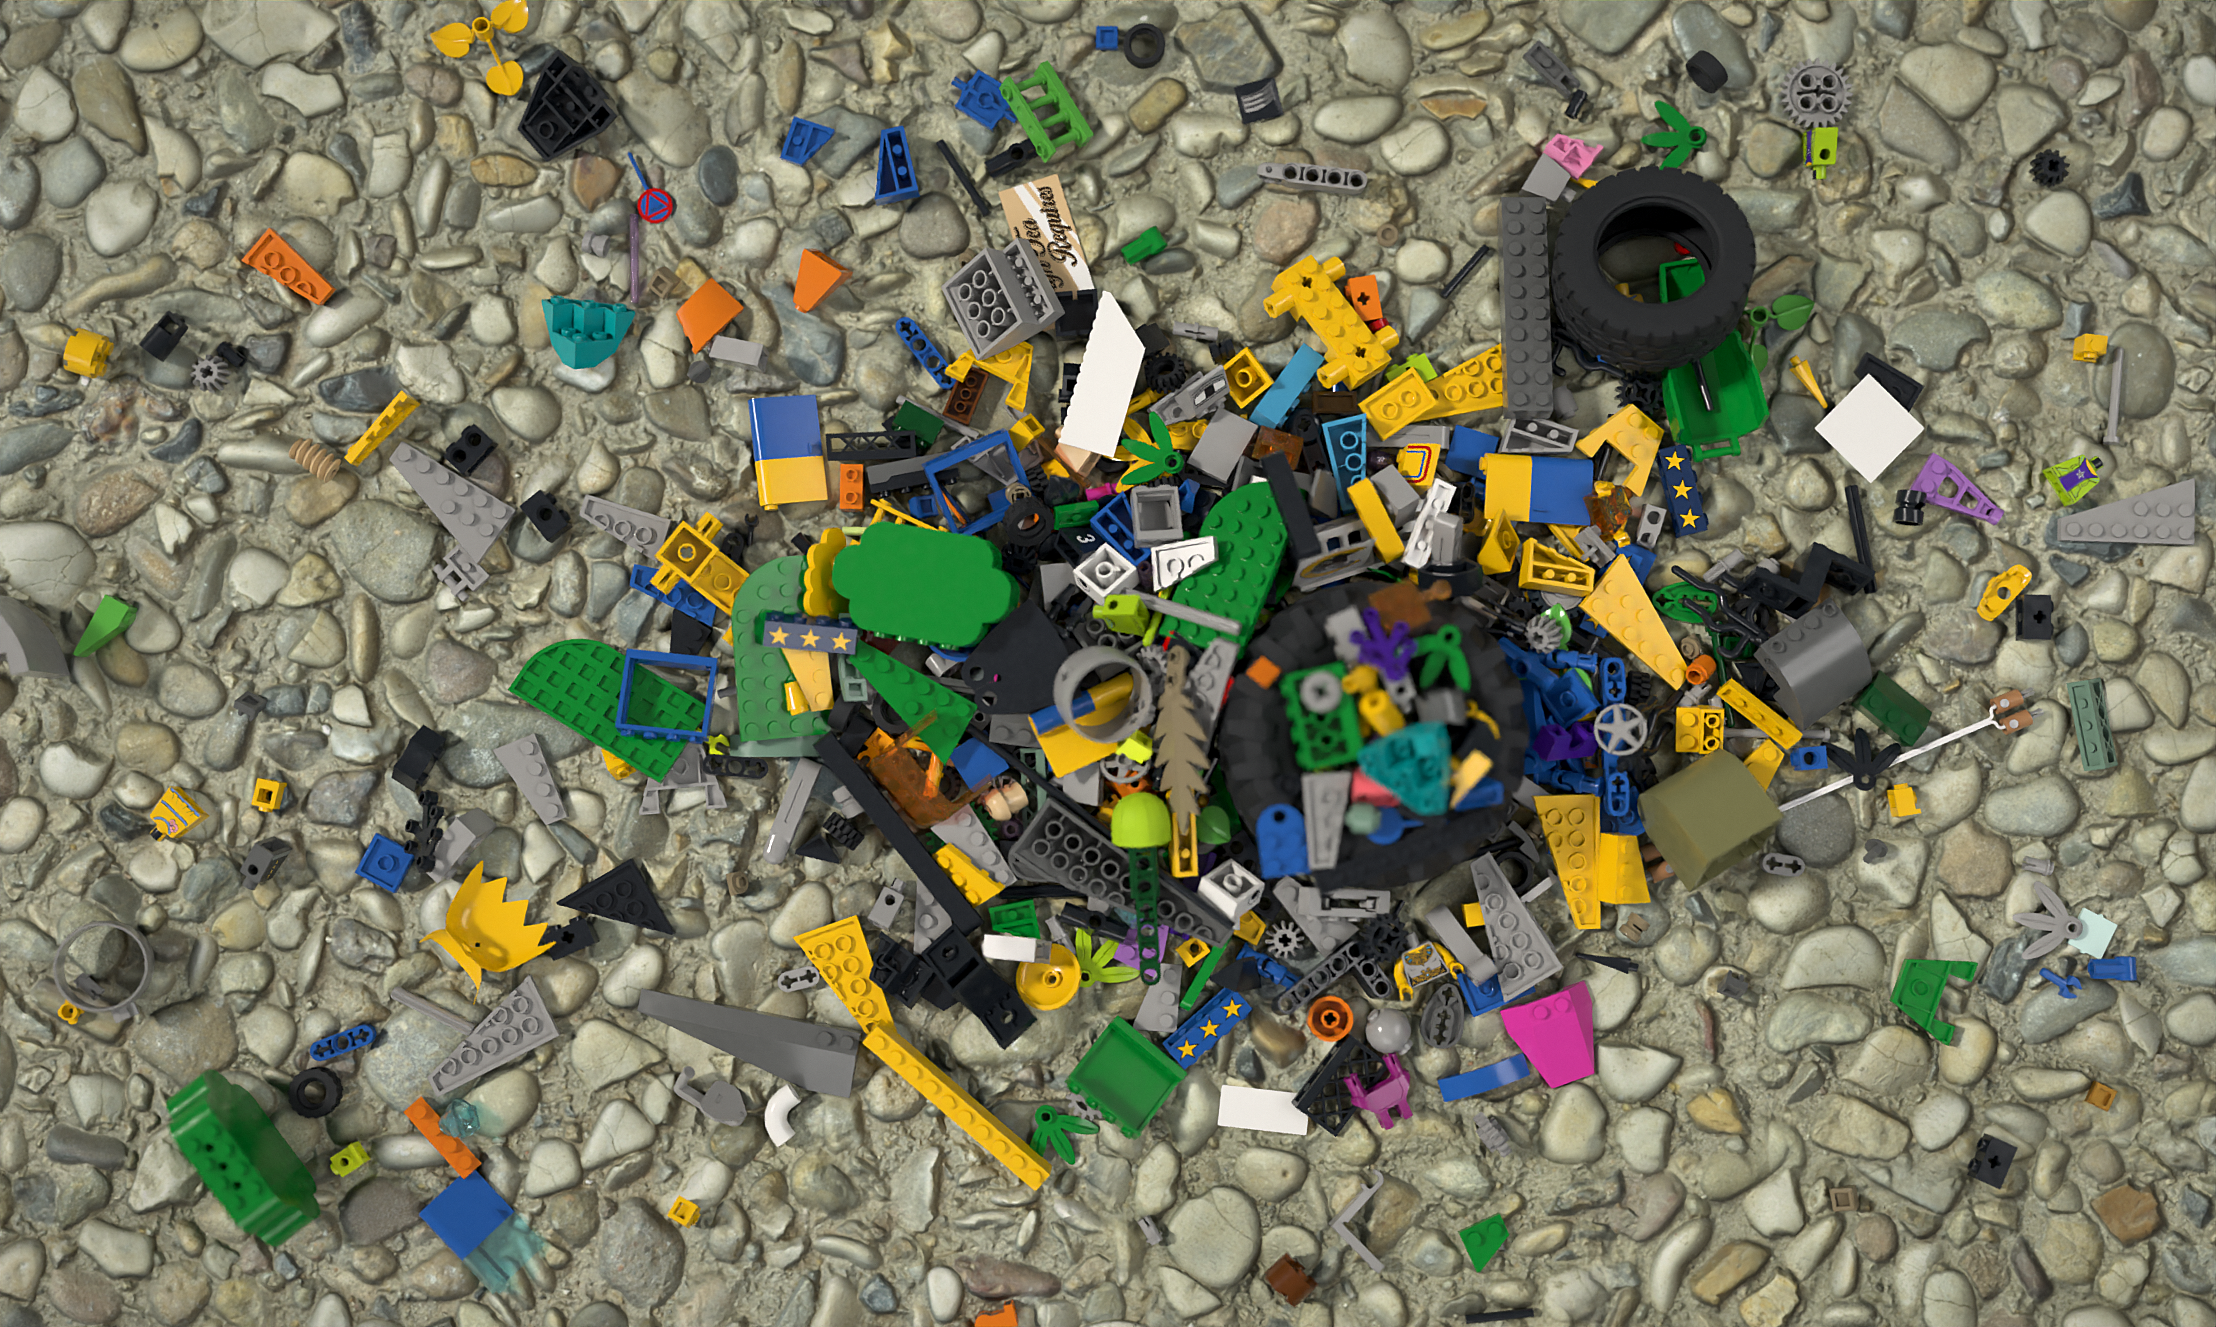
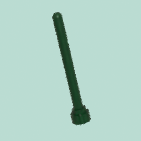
M1722 621L1715 622L1717 624H1723ZM1705 626V632H1708V636H1711L1719 687H1721L1728 681L1724 657L1716 651L1718 646H1722L1720 638L1722 633L1711 631ZM1722 700L1725 718L1727 717V720H1725L1726 726L1732 728L1735 726L1733 708Z

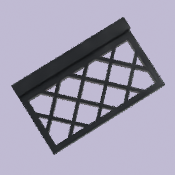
M1348 1033L1336 1041L1291 1103L1295 1108L1336 1137L1358 1108V1106L1352 1104L1350 1108L1341 1109L1340 1098L1349 1097L1352 1094L1351 1092L1339 1093L1338 1082H1343L1345 1077H1337L1338 1068L1348 1065L1349 1074H1352V1064L1363 1062L1365 1074L1358 1075V1078L1366 1079L1364 1090H1367L1377 1083L1388 1067L1381 1057ZM1357 1045L1362 1049L1363 1058L1351 1060L1350 1052ZM1377 1060L1382 1064L1377 1072H1368V1061ZM1335 1083L1336 1094L1324 1096L1323 1088L1326 1084ZM1336 1099L1338 1110L1326 1112L1325 1100ZM1321 1101L1322 1113L1312 1114L1308 1111L1313 1102ZM1338 1114L1339 1123L1332 1129L1327 1124V1116Z

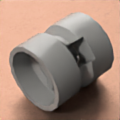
M845 786L832 792L836 802L843 804L841 812L846 821L865 812Z

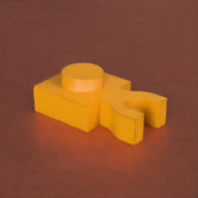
M878 727L865 742L868 749L862 751L857 758L861 760L864 755H868L870 762L866 766L869 768V766L875 763L876 756L878 755L882 758L897 740L888 732Z

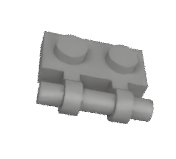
M460 544L443 558L448 563L445 569L441 564H437L433 568L438 574L437 578L441 582H445L451 589V593L455 597H459L462 602H465L470 597L465 592L468 586L472 591L476 592L491 578V575L481 564L477 566ZM454 572L462 579L459 583L451 576Z

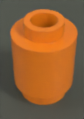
M1699 655L1686 670L1687 680L1695 685L1706 682L1716 670L1714 659L1708 655Z

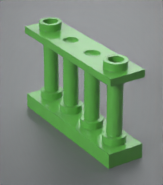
M1048 60L1039 65L1033 74L1034 77L1015 84L1012 78L1008 76L999 87L1002 97L1011 107L1035 146L1036 152L1045 163L1049 162L1056 153L1055 148L1071 141H1075L1078 148L1086 146L1094 136ZM1040 85L1046 95L1027 103L1020 92ZM1049 103L1052 104L1057 114L1038 122L1032 111ZM1063 122L1069 133L1049 140L1044 129Z

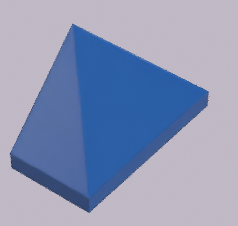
M1481 775L1455 804V810L1502 803V784Z

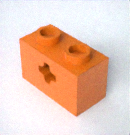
M1375 274L1348 279L1347 286H1344L1345 298L1349 299L1350 305L1365 325L1382 319ZM1360 297H1362L1363 300H1367L1365 305H1362V302H1358Z
M840 464V510L842 512H865L866 468L863 464Z

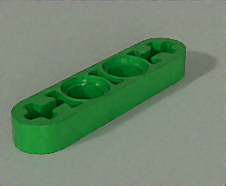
M1231 937L1222 949L1216 946L1211 947L1210 952L1207 954L1179 1004L1181 1008L1189 1012Z

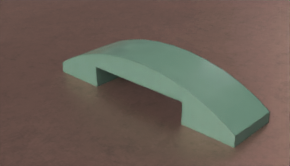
M850 613L838 614V619L842 617L851 618ZM857 626L856 645L863 635V630L859 626ZM837 653L839 679L844 702H867L866 679H863L860 671L850 662L851 654Z
M730 735V756L820 757L812 745L820 739V735L745 742L740 741V735Z

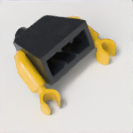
M1468 701L1465 703L1471 710V712L1467 711L1465 716L1468 720L1449 745L1450 769L1458 772L1466 761L1477 752L1491 763L1487 770L1494 773L1501 767V762L1496 758L1502 750V744L1498 740L1497 726L1494 721L1481 711H1476L1474 702Z

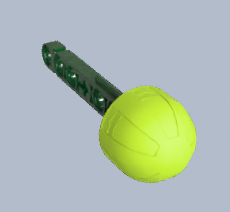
M1136 792L1122 798L1114 808L1111 821L1112 843L1117 846L1128 847L1131 898H1135L1138 952L1141 960L1139 961L1140 977L1144 984L1153 986L1161 979L1156 897L1160 896L1157 845L1167 843L1172 839L1171 822L1166 806L1158 797L1150 793ZM1140 858H1147L1150 861L1147 869L1138 868L1137 862ZM1143 880H1148L1151 883L1150 890L1146 892L1138 888L1139 883ZM1144 903H1148L1149 907H1153L1149 909V919H1145L1144 910L1140 909L1144 907ZM1144 925L1153 926V934L1150 936L1143 935L1141 933L1142 927ZM1146 947H1152L1156 952L1153 957L1146 958L1142 954L1143 950ZM1154 969L1157 972V976L1153 980L1146 979L1144 977L1146 970Z

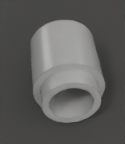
M1566 386L1553 390V408L1557 418H1563V420L1573 418L1578 410L1571 390H1568Z

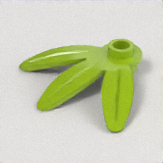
M1077 929L1076 953L1081 967V974H1089L1088 980L1085 981L1081 978L1080 987H1090L1096 980L1108 983L1128 981L1139 976L1140 971L1124 966L1102 968L1114 957L1119 944L1108 940L1091 958V936L1083 930Z

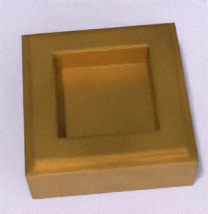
M2093 1081L2084 1101L2108 1112L2117 1091L2097 1081Z

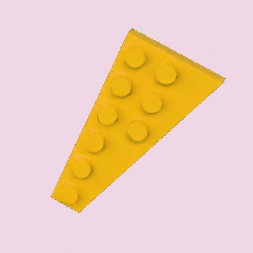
M1501 343L1449 370L1436 379L1427 382L1426 386L1439 404L1411 423L1503 407Z
M1619 554L1595 584L1593 592L1583 599L1579 607L1673 690H1678L1687 679L1686 670L1688 667L1624 554Z
M1592 793L1531 795L1575 927L1577 929H1600V901L1598 900L1600 797H1596Z
M858 915L793 937L834 993L847 1007L850 1014L863 1028L866 1035L881 1019L897 1032L883 989L869 979L874 961Z

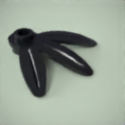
M1862 728L1856 729L1854 737L1856 762L1848 753L1831 743L1822 742L1820 745L1826 746L1827 757L1834 764L1853 775V783L1861 791L1871 790L1875 786V775L1883 772L1895 761L1901 748L1899 743H1893L1884 748L1871 762L1870 742ZM1862 776H1867L1869 782L1864 783L1861 779Z

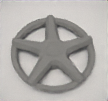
M1615 704L1605 708L1598 715L1594 724V733L1599 745L1608 753L1627 755L1641 747L1646 738L1647 726L1644 717L1637 709L1626 704ZM1620 708L1629 709L1638 717L1624 721ZM1613 709L1614 723H1600L1604 714ZM1642 723L1643 733L1638 742L1632 736L1630 730ZM1599 730L1612 734L1608 747L1601 740ZM1621 739H1624L1633 746L1632 749L1626 751L1614 750Z
M1124 753L1117 754L1114 761L1105 762V758L1100 761L1101 771L1104 776L1118 785L1140 779L1145 774H1148L1151 765V757L1146 762L1145 767L1137 764L1135 760L1126 757ZM1118 767V776L1110 775L1105 768ZM1129 769L1140 772L1133 777L1124 778Z

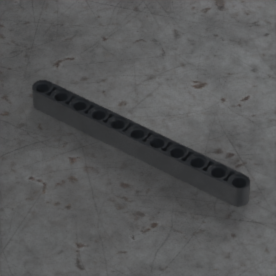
M830 730L812 744L817 753L962 933L967 937L985 923L979 913L971 906L938 865L930 852L836 735Z

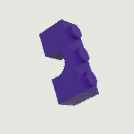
M1590 721L1574 722L1569 732H1566L1559 724L1542 725L1532 748L1541 759L1553 761L1593 756L1599 743L1595 737L1594 724ZM1599 730V735L1602 740L1604 734Z

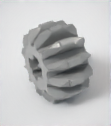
M208 354L205 359L198 358V365L192 364V367L196 370L190 373V375L195 378L193 384L200 386V390L204 392L208 390L211 393H215L216 389L224 390L223 383H230L226 376L232 373L226 370L229 365L224 361L222 362L221 357L215 356L213 358L212 355ZM210 371L213 372L212 376H208Z
M1537 615L1525 625L1526 629L1523 634L1527 638L1524 642H1529L1531 644L1530 649L1536 648L1538 654L1543 652L1546 654L1559 647L1561 643L1560 640L1564 635L1559 631L1562 626H1557L1555 624L1556 619L1550 620L1549 615H1544L1543 617Z
M1281 920V928H1278L1273 923L1272 927L1276 931L1273 933L1267 930L1266 933L1273 937L1272 939H1265V943H1273L1268 948V951L1272 952L1277 949L1275 957L1279 958L1283 951L1284 959H1288V951L1293 956H1296L1297 953L1293 948L1302 949V945L1296 942L1304 940V937L1295 936L1301 931L1299 927L1291 931L1294 926L1293 922H1290L1286 928L1285 921ZM1282 934L1290 938V942H1287L1288 944L1285 946L1279 942V937L1282 938Z

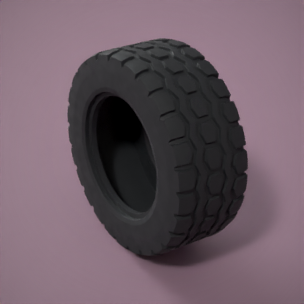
M1659 166L1640 167L1639 171L1636 168H1631L1618 172L1616 176L1612 174L1600 180L1595 186L1593 185L1587 189L1569 208L1557 234L1551 271V295L1557 315L1563 326L1566 327L1567 332L1577 343H1581L1582 348L1595 357L1600 355L1602 361L1614 366L1622 364V368L1640 371L1641 368H1644L1645 371H1663L1665 367L1668 370L1687 365L1688 361L1693 363L1719 347L1726 340V337L1732 333L1744 311L1753 282L1757 252L1755 250V238L1742 209H1739V205L1728 193L1723 194V189L1710 180L1704 182V177L1690 171L1683 174L1682 169L1664 166L1663 170H1659ZM1636 236H1659L1672 240L1691 252L1702 268L1705 282L1696 291L1677 301L1661 304L1644 303L1623 295L1611 286L1604 277L1598 260L1610 247L1625 239Z

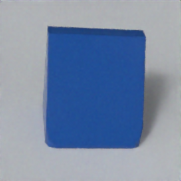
M934 494L916 496L908 500L912 518L923 520L939 516Z

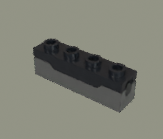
M950 451L867 467L872 495L878 496V499L890 497L891 493L898 491L900 494L912 493L913 488L921 487L922 490L932 489L921 464ZM956 463L935 472L934 475L938 484L943 483L944 486L957 484L956 480L961 479L959 464Z

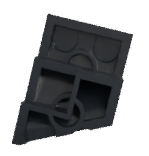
M881 931L879 934L880 943L878 951L874 954V965L871 968L869 979L912 1010L936 977V974L929 965Z

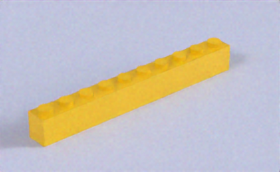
M881 1019L867 1034L863 1041L865 1046L1034 1191L1050 1176L1052 1165L1037 1154L1027 1143L885 1021Z

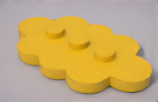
M838 527L825 529L820 543L811 545L807 553L809 568L804 575L807 592L804 595L803 604L809 616L826 615L830 618L838 619L839 613H849L850 599L841 596L834 588L832 582L835 558L846 547L845 534Z

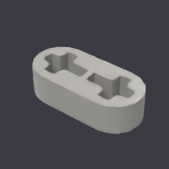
M1766 853L1759 861L1761 869L1771 874L1796 877L1801 875L1805 869L1803 860L1796 856ZM1772 857V861L1780 863L1779 866H1772L1770 870V866L1766 865V860H1770ZM1794 860V863L1798 865V869H1794L1792 873L1791 868H1785V863L1792 864Z
M813 965L793 969L779 976L778 986L784 992L811 987L820 981L821 974ZM807 970H810L811 973H816L813 982H810L809 979L801 980V976L808 973ZM786 975L790 979L797 977L798 981L793 982L791 988H788L787 984L783 985Z

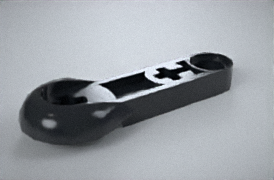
M1301 407L1295 409L1288 416L1285 424L1286 432L1290 439L1301 449L1309 475L1316 473L1312 469L1315 467L1316 462L1324 466L1322 470L1331 472L1321 443L1323 432L1322 418L1320 415H1312L1311 408ZM1301 420H1306L1305 423H1310L1307 431H1303V428L1302 430L1299 429L1298 426L1301 425Z

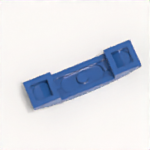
M1522 1052L1503 1058L1501 1061L1438 1079L1437 1082L1444 1102H1448L1509 1084L1530 1075Z

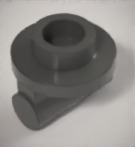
M705 360L696 361L690 365L687 375L696 383H704L710 378L711 369Z
M1879 839L1867 840L1865 849L1868 853L1863 857V861L1869 864L1876 857H1885L1888 849L1884 842Z

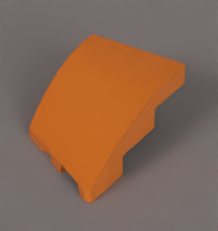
M713 278L705 282L676 313L679 323L683 326L685 336L689 337L693 353L696 355L709 345L711 339L723 331L730 321L741 314L744 307Z

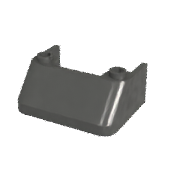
M1245 456L1240 457L1232 491H1236V489L1249 484L1251 475L1266 479L1260 461L1254 462ZM1319 469L1313 475L1293 472L1298 487L1306 489L1308 492L1304 503L1309 515L1335 520L1338 513L1336 478L1332 477L1333 473Z

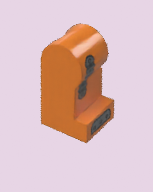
M1014 1300L1005 1301L1003 1309L993 1312L988 1310L981 1311L977 1315L975 1327H1017L1019 1319Z

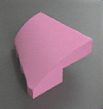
M1557 134L1546 145L1543 153L1547 154L1565 169L1573 179L1578 181L1600 155L1604 147L1598 144L1596 148L1583 145L1584 140L1571 139L1565 135Z

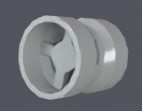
M587 230L582 240L581 249L583 252H594L597 256L605 258L610 248L611 238L607 235L597 236L595 232Z

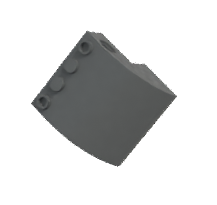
M1830 597L1760 645V648L1753 654L1781 688L1773 698L1801 732L1872 682L1871 664L1864 644L1851 622Z

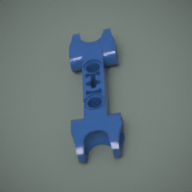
M1620 658L1602 659L1599 663L1598 692L1601 701L1600 713L1611 705L1624 704L1626 693L1625 667ZM1609 663L1615 666V672L1612 675L1607 671ZM1609 689H1615V693L1609 694ZM1620 708L1623 720L1626 721V709ZM1613 709L1604 714L1600 723H1614ZM1600 730L1604 734L1602 741L1608 747L1612 734ZM1621 739L1614 750L1626 751L1627 742ZM1601 747L1603 778L1605 779V787L1602 794L1603 808L1608 815L1625 816L1629 809V780L1627 772L1619 773L1616 770L1617 759L1620 755L1608 753ZM1618 779V783L1612 785V780ZM1614 799H1618L1620 802L1616 810L1612 808V801Z

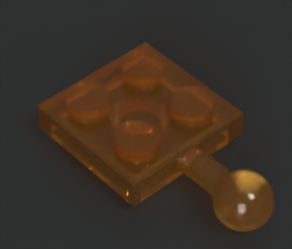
M1410 577L1369 595L1367 599L1371 607L1378 612L1380 617L1379 623L1389 640L1397 622L1406 623L1409 627L1408 631L1429 622L1431 617L1424 602L1433 598H1447L1450 595L1451 588L1446 581L1441 580L1435 582L1431 590L1419 594Z

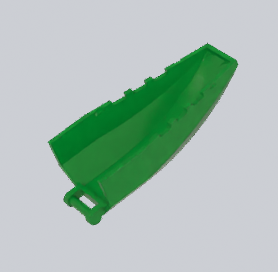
M1696 258L1660 264L1659 304L1682 299L1696 291L1705 282L1702 268ZM1735 328L1719 347L1700 359L1715 410L1706 412L1694 370L1689 361L1685 366L1670 370L1665 367L1662 371L1663 401L1673 441L1692 447L1695 463L1703 462V459L1732 455V457L1740 456L1741 449L1738 439L1762 428L1770 415L1759 373L1748 350L1746 351L1741 341L1740 332ZM1726 441L1730 443L1728 447L1703 451L1701 449V445Z

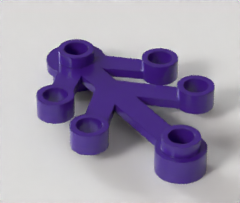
M1367 608L1361 613L1360 621L1364 629L1371 630L1376 642L1365 638L1363 631L1359 629L1351 631L1349 641L1353 645L1362 646L1357 655V659L1360 662L1368 663L1383 670L1385 678L1389 682L1399 683L1407 676L1408 670L1405 664L1410 656L1415 654L1417 643L1411 639L1405 640L1402 645L1401 654L1395 659L1393 652L1401 639L1406 637L1409 629L1408 625L1404 622H1397L1394 626L1393 634L1387 642L1378 624L1380 619L1378 612L1373 608ZM1373 652L1383 656L1384 660L1372 656Z

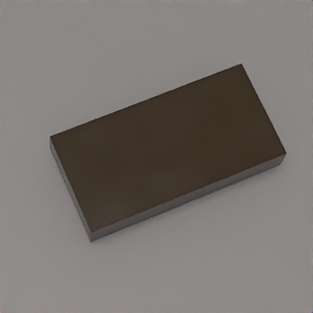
M1313 391L1311 393L1312 415H1357L1358 413L1357 391Z

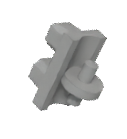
M1597 525L1588 526L1573 539L1584 552L1580 558L1584 561L1589 557L1602 568L1615 558L1614 552L1617 547L1612 541L1604 543L1599 538L1602 530Z

